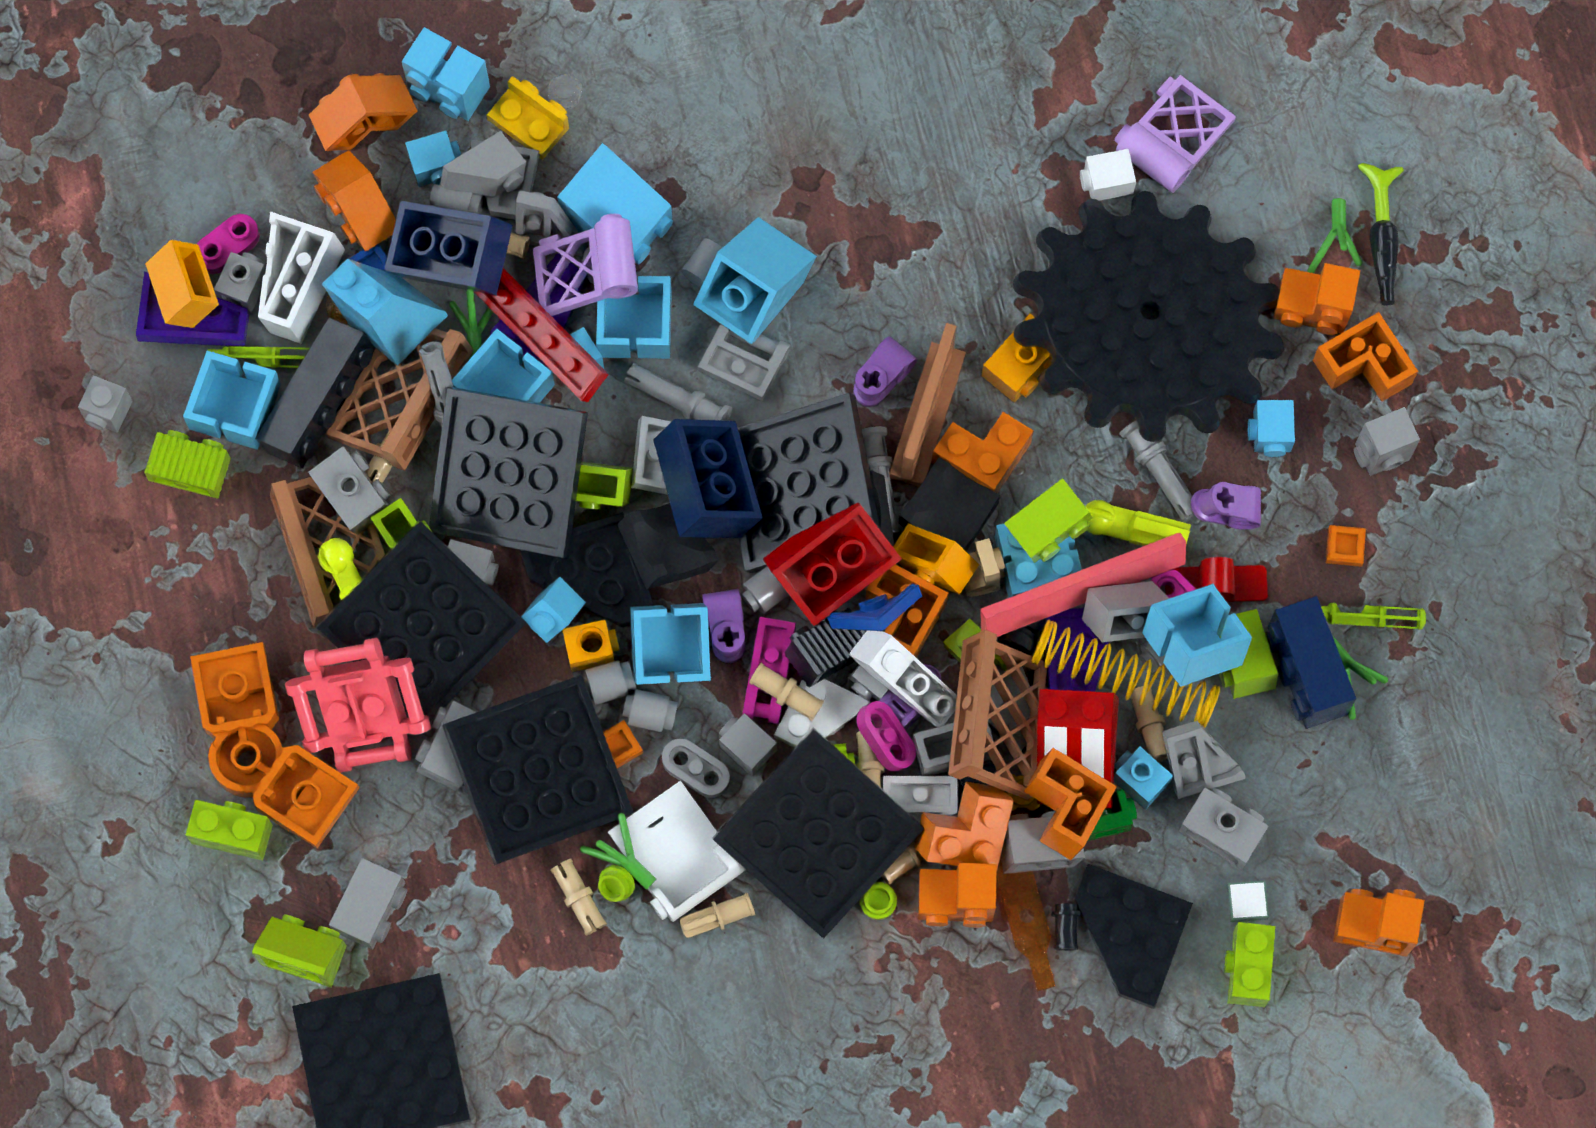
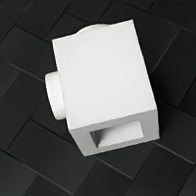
M1129 149L1086 157L1084 170H1080V180L1083 191H1089L1091 199L1100 201L1134 194L1136 179Z

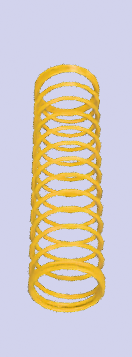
M1050 619L1047 620L1033 654L1032 664H1039L1052 632L1044 662V668H1048L1067 633L1057 670L1058 674L1063 671L1080 639L1071 673L1072 679L1076 677L1089 650L1094 644L1084 681L1085 685L1091 680L1102 656L1107 650L1098 689L1101 690L1121 654L1112 693L1116 694L1126 672L1135 659L1125 699L1126 701L1129 700L1143 671L1148 665L1147 675L1139 699V706L1144 703L1146 694L1150 691L1156 677L1162 670L1152 707L1153 711L1157 709L1168 685L1173 679L1171 674L1162 689L1166 671L1164 664L1159 666L1148 685L1152 669L1151 659L1146 660L1135 678L1139 659L1138 654H1135L1130 658L1121 674L1125 657V650L1123 648L1117 652L1107 670L1111 654V644L1109 643L1104 646L1093 666L1098 645L1097 638L1091 640L1079 661L1084 643V634L1082 632L1076 637L1066 655L1071 634L1070 627L1063 631L1052 651L1057 623L1050 621ZM1176 680L1166 716L1170 715L1184 686H1181L1176 693L1178 685ZM1204 680L1197 685L1191 697L1192 683L1188 685L1179 718L1180 722L1184 720L1191 703L1203 685L1194 721H1198L1206 728L1216 705L1220 686H1212L1203 704L1206 692V682Z

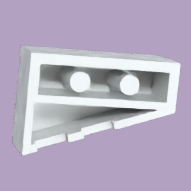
M270 212L269 223L271 224L269 243L266 244L267 264L266 273L262 279L258 318L269 333L302 344L326 292L322 283L336 270L345 248L333 232Z

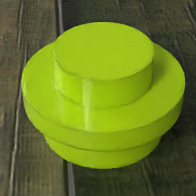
M611 865L601 872L598 889L605 899L611 902L626 900L632 895L635 883L632 875L625 868Z
M875 882L860 899V907L863 913L875 920L889 917L897 905L895 891L888 884L882 882Z

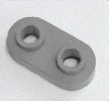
M675 739L670 741L663 749L662 762L665 770L700 795L707 798H715L724 794L728 789L730 775L726 765L691 741ZM679 754H683L688 758V761L684 765H677L674 762V758ZM709 774H714L719 780L715 785L710 786L705 783V777Z

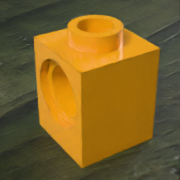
M606 620L564 628L562 630L572 672L613 662V652L619 651L615 629H607ZM590 638H596L602 642L601 648L596 652H587L582 648V645Z

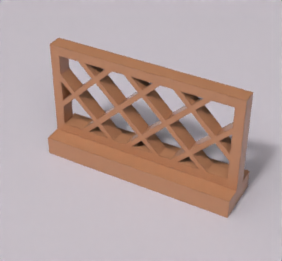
M946 323L940 344L931 342L889 474L892 479L920 487L928 475L932 463L933 450L938 444L966 357V352L954 349L956 325Z
M435 328L416 347L420 359L404 366L400 363L398 366L396 365V369L380 376L377 369L381 362L389 358L375 349L370 364L363 369L355 383L353 392L346 398L326 435L331 440L386 459L393 467L405 471L435 419L433 414L434 406L436 405L419 350L426 343L434 340L441 341L451 379H453L467 363L474 351L464 335L453 329L445 332ZM423 368L424 374L421 380L408 386L405 375ZM400 378L403 389L385 396L382 385ZM376 387L379 399L361 406L360 398L363 393ZM406 398L407 404L403 411L390 416L388 405ZM382 408L385 419L367 426L364 415ZM359 418L362 429L350 434L341 432L346 422ZM388 428L389 435L383 446L380 447L372 444L370 435Z
M312 477L286 483V480L271 484L270 498L313 628H316L334 608L330 594L337 583L331 574L320 568L318 554L316 556L313 546L320 548L323 542L311 537L308 532V527L313 518L332 527L324 542L332 539L336 530L355 539L351 546L353 552L359 542L374 549L376 556L370 566L356 559L353 560L355 567L366 572V574L385 554L374 523L366 528L369 539L363 536L366 529L357 535L346 526L340 524L342 521L340 516L334 521L317 512L325 499V495ZM309 488L321 494L313 510L298 502L296 491ZM302 513L309 516L306 522ZM324 579H326V580H328V581L331 582V584H330V586L328 587V589H327V586H326V583H325V580H324Z
M983 630L963 640L948 775L959 780L969 776L1029 800L1033 797L1025 793L1024 789L1037 768L1040 689H1045L1047 668H1044V661L1040 660L1038 665L1032 664V656L997 642V634ZM995 654L1002 658L1008 669L1002 674L998 672L994 664ZM1022 666L1034 670L1033 685L1030 687L1019 669ZM1009 674H1011L1020 690V693L1014 697L1003 680ZM992 685L996 687L1004 701L997 708L990 697ZM1022 697H1024L1030 708V718L1027 720L1016 703ZM1006 707L1017 724L1010 731L999 713ZM989 718H991L1001 736L995 741H992L987 732ZM1019 730L1027 742L1026 752L1024 753L1021 752L1012 736ZM1004 741L1014 759L1008 764H1005L996 748V745ZM986 752L997 769L994 773L983 770L984 753ZM1017 764L1024 776L1023 785L1016 783L1009 771V768Z

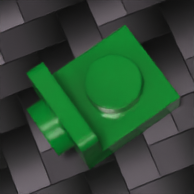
M1124 789L1116 790L1114 796L1118 812L1113 813L1112 809H1104L1088 841L1131 831L1133 826L1132 820L1137 819V812L1133 798H1126Z

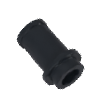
M1055 904V911L1051 912V916L1055 917L1054 950H1078L1077 917L1081 916V912L1077 911V904Z

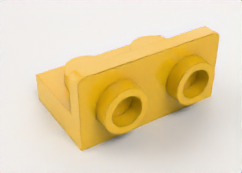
M511 76L507 81V91L487 113V120L525 148L539 150V158L544 160L569 129L567 111L555 100L551 99L548 102L538 95V89L529 81L523 79L520 82Z

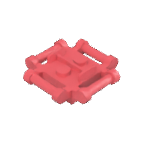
M378 638L366 639L364 644L321 652L318 649L306 650L304 652V664L310 675L296 677L285 683L287 695L293 698L304 734V739L302 740L304 749L309 753H315L324 748L332 747L335 767L340 773L351 771L352 767L383 761L395 759L398 762L410 761L412 752L407 733L416 735L431 729L429 717L423 714L412 676L414 672L412 659L390 660L389 656L383 655ZM360 659H367V660H361V661H356V662H350V663H345V664H339V665L324 667V666H327V665H333V664L344 663V662H349V661H355V660H360ZM395 677H397L399 681L401 692L409 715L408 718L405 713V709L403 706V702L400 696V692ZM315 690L328 732H318L307 691ZM392 736L394 745L361 751H349V748L379 743L385 737Z

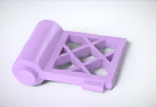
M1181 75L1176 80L1169 77L1157 90L1156 94L1160 98L1138 123L1136 122L1132 126L1126 124L1114 140L1118 143L1116 151L1129 149L1131 162L1171 193H1174L1182 185L1191 170L1232 125L1236 118L1234 114ZM1181 89L1192 97L1193 106L1175 107L1174 94ZM1168 102V108H1163ZM1213 113L1223 122L1218 127L1203 128L1201 114ZM1194 114L1195 129H1178L1176 115ZM1155 116H1170L1172 130L1160 131L1150 122ZM1181 137H1198L1199 149L1194 155L1181 147Z
M620 214L604 215L601 217V221L595 224L593 229L561 239V236L556 234L539 240L540 246L533 248L539 304L551 316L607 298L630 297L638 292L630 221L622 218ZM589 242L590 252L584 262L581 263L573 256L581 244ZM558 252L563 256L551 273L547 270L545 256ZM571 261L580 268L570 285H568L560 278ZM587 273L593 276L595 291L581 294L577 290ZM558 283L567 290L558 303L551 305L550 294Z

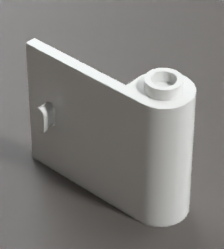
M681 780L626 819L635 858L657 879L648 890L655 898L650 901V904L662 920L668 917L674 922L746 870L713 840V836L717 833L716 829ZM620 824L608 831V834L623 855L626 856Z

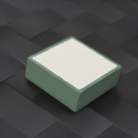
M1265 881L1227 884L1230 922L1268 920L1269 912Z

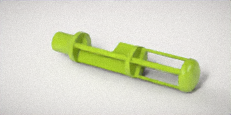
M224 346L222 349H208L207 351L234 359H255L258 366L298 368L299 366L280 365V359L303 360L305 356L280 355V349L309 350L310 348Z
M1336 603L1321 606L1326 621L1332 625L1344 624L1422 630L1426 624V612L1423 608L1365 605L1361 613L1340 612ZM1387 609L1417 610V617L1386 615ZM1386 619L1416 620L1417 624L1416 627L1386 625Z

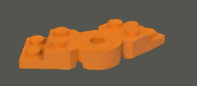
M263 642L190 656L202 727L206 734L215 739L211 743L208 753L209 766L214 777L227 792L244 798L253 797L254 806L259 813L267 816L288 832H293L318 849L359 790V785L298 745L283 747L280 739L272 730L279 720ZM246 751L256 752L257 756L254 763L249 766L238 764V759L242 753Z

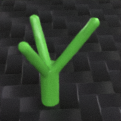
M1336 198L1331 201L1332 229L1318 250L1307 272H1315L1336 235L1338 236L1341 250L1346 251L1348 249L1356 266L1362 265V260L1346 230L1345 199Z
M467 289L469 322L455 301H451L449 306L467 333V341L474 350L470 356L471 358L482 346L481 333L491 318L493 311L487 307L477 325L474 291Z
M1333 636L1350 683V670L1372 685L1376 684L1377 681L1384 684L1388 682L1386 676L1356 662ZM1353 704L1348 713L1350 720L1356 718L1355 704Z
M620 813L618 819L626 856L602 840H598L596 846L605 852L587 846H581L580 851L625 868L647 890L657 879L635 858L626 816L624 813Z

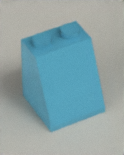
M603 143L557 197L558 204L579 233L593 229L595 224L601 221V217L607 214H620L622 218L628 219L631 226L634 259L638 265L648 256L651 250L649 245L657 236L662 238L673 224L671 205Z
M758 217L717 252L693 305L750 344H753L804 283L817 256Z
M350 259L344 261L322 283L349 326L364 332L373 346L397 366L448 316L446 311L402 277Z

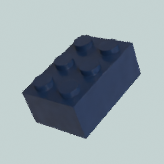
M400 201L384 271L409 280L465 290L472 289L476 292L497 295L513 225L488 215Z
M674 419L653 439L679 537L741 538L762 519L736 421Z
M1315 596L1276 609L1265 635L1271 653L1276 652L1281 663L1277 667L1280 680L1284 687H1290L1294 697L1290 703L1296 720H1302L1305 729L1347 716L1357 698L1318 597Z

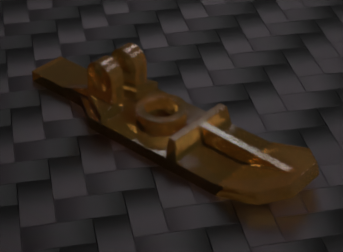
M1000 857L996 871V881L1015 948L1028 959L1037 992L1055 987V982L1047 956L1051 934L1033 871L1003 874ZM1022 911H1030L1033 914V920L1029 923L1021 921L1019 914Z

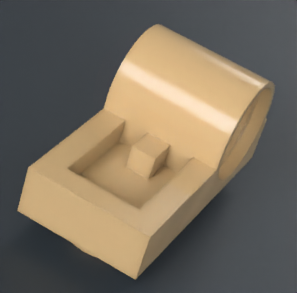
M989 538L975 542L976 552L969 553V555L979 563V566L965 586L966 594L969 597L1001 590L1000 579L1005 577V566L999 547L992 549Z

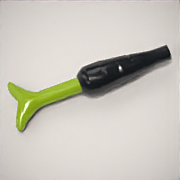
M1361 163L1358 165V168L1366 175L1374 188L1376 223L1370 228L1369 240L1380 290L1381 305L1389 306L1395 303L1394 285L1397 269L1398 231L1397 227L1390 221L1388 187L1394 179L1403 173L1404 169L1403 167H1394L1384 171L1373 165Z

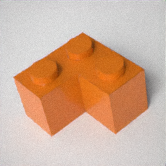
M378 73L373 76H359V74H351L344 77L339 82L340 85L331 94L320 99L319 105L309 114V117L325 151L352 150L371 131L398 130L418 111L401 75Z
M349 150L313 171L318 181V184L314 186L316 193L321 201L328 205L335 216L341 215L345 224L341 225L340 228L351 245L357 242L366 252L393 235L396 222L393 212L371 172Z
M1328 263L1324 264L1321 275L1285 268L1280 281V291L1273 319L1281 320L1283 325L1298 328L1302 325L1314 327L1318 332L1326 335H1335L1337 332L1343 333L1353 311L1361 270Z
M1379 312L1319 346L1313 358V362L1332 390L1363 373L1382 402L1412 385L1418 373L1417 368Z
M1002 412L984 440L952 422L933 450L932 464L940 457L966 477L998 494L1030 446L1034 430L1005 412Z
M895 564L868 585L865 601L884 594L890 599L898 596L913 583L919 585L922 597L885 630V633L892 635L917 658L947 605L949 593Z
M1052 748L1040 761L1024 789L1025 793L1055 810L1039 841L1072 860L1085 846L1117 786L1055 748Z
M965 782L957 817L922 812L920 824L924 827V830L916 837L914 848L927 862L958 866L959 863L997 864V871L1014 800L1004 790L994 786Z
M959 863L957 870L920 869L918 920H926V925L947 926L948 921H963V926L985 927L986 922L993 921L996 910L997 864Z
M1351 889V893L1345 892L1340 899L1333 942L1407 957L1418 943L1425 900L1415 898L1416 894L1414 892L1395 889L1393 893L1387 892L1383 899L1374 898L1373 892L1363 889Z

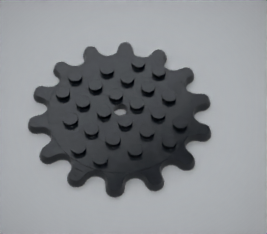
M1142 191L1133 197L1131 212L1126 216L1110 214L1097 199H1088L1083 202L1078 210L1083 227L1079 234L1068 235L1054 227H1047L1038 233L1036 244L1048 257L1049 267L1047 270L1039 272L1022 271L1013 280L1015 292L1018 295L1033 300L1038 307V314L1035 318L1023 321L1016 326L1014 338L1021 346L1042 347L1050 353L1052 358L1051 365L1041 373L1039 378V385L1045 392L1057 394L1071 387L1078 388L1084 392L1087 397V406L1084 411V419L1087 424L1094 428H1102L1110 422L1116 413L1127 412L1137 419L1139 433L1143 439L1149 442H1158L1166 434L1167 420L1174 415L1188 417L1197 430L1208 434L1216 431L1220 425V417L1215 405L1220 397L1230 395L1247 404L1256 403L1257 400H1260L1262 387L1260 382L1249 371V363L1256 358L1271 360L1279 358L1284 351V343L1278 334L1266 330L1258 321L1262 312L1276 308L1280 289L1272 283L1253 282L1245 275V266L1254 259L1256 254L1254 243L1250 239L1243 237L1230 243H1220L1214 240L1208 232L1212 220L1211 213L1204 205H1195L1189 208L1185 216L1180 219L1165 217L1158 209L1155 195L1149 191ZM1143 306L1153 308L1155 311H1159V317L1153 320L1146 319L1140 310Z

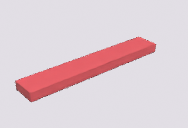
M1176 533L981 608V631L988 630L997 634L998 637L1084 604L1088 588L1138 583L1185 565L1186 540L1181 533Z

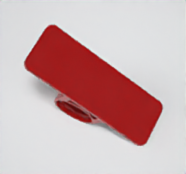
M1211 557L1202 560L1199 567H1177L1173 569L1178 571L1196 589L1214 584L1226 602L1265 601L1268 597L1267 570L1263 565L1234 566V561L1231 558ZM1165 585V595H1171L1174 592L1173 588Z

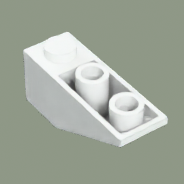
M867 630L848 654L870 675L934 726H944L954 713L957 695L892 635L883 631Z

